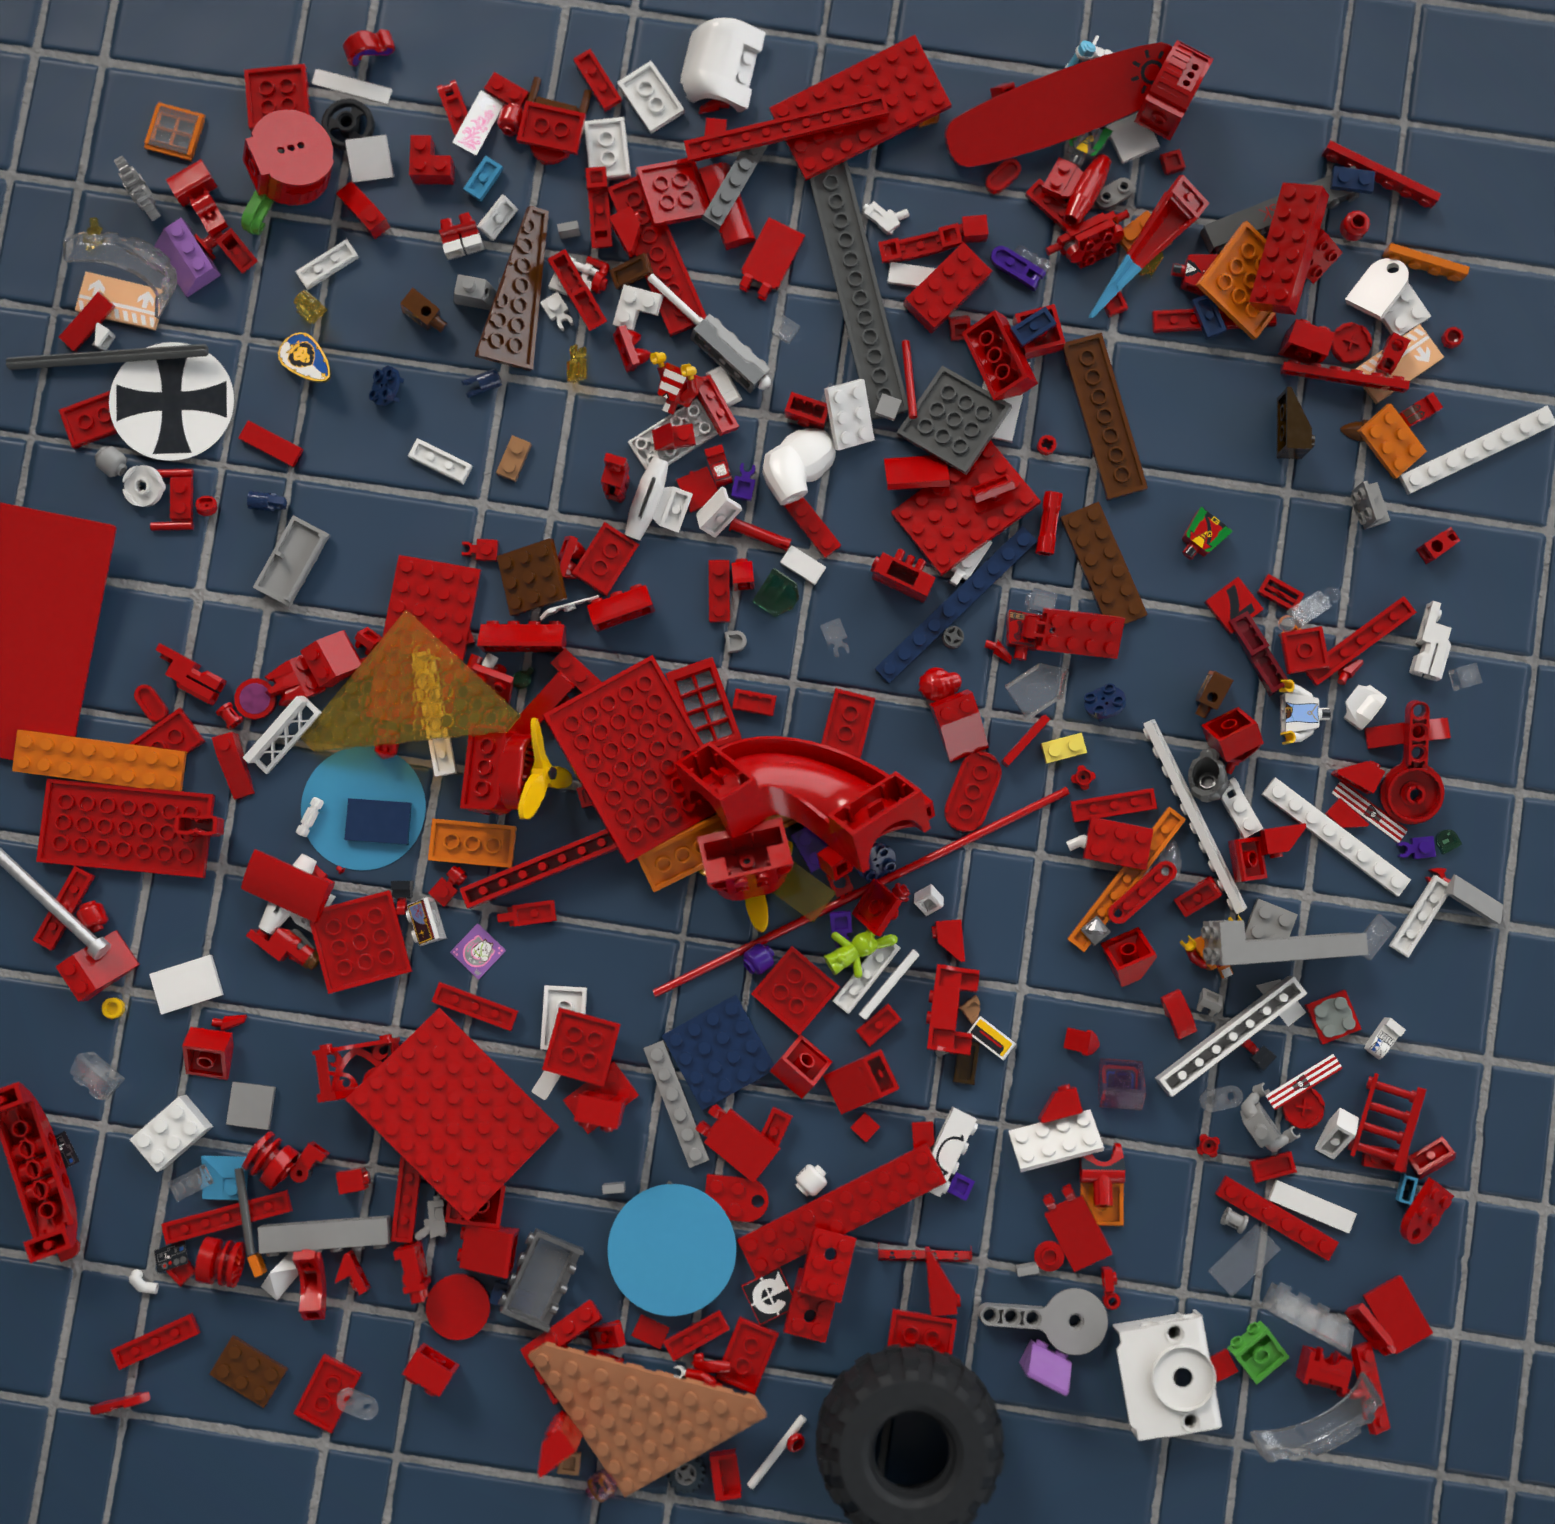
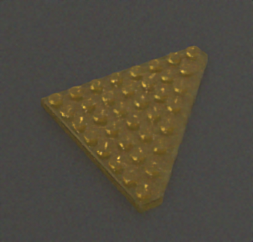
M405 610L323 709L322 714L300 738L313 751L325 752L326 750L401 744L411 741H429L432 739L457 738L467 735L476 736L495 732L504 733L510 730L521 715L418 619Z

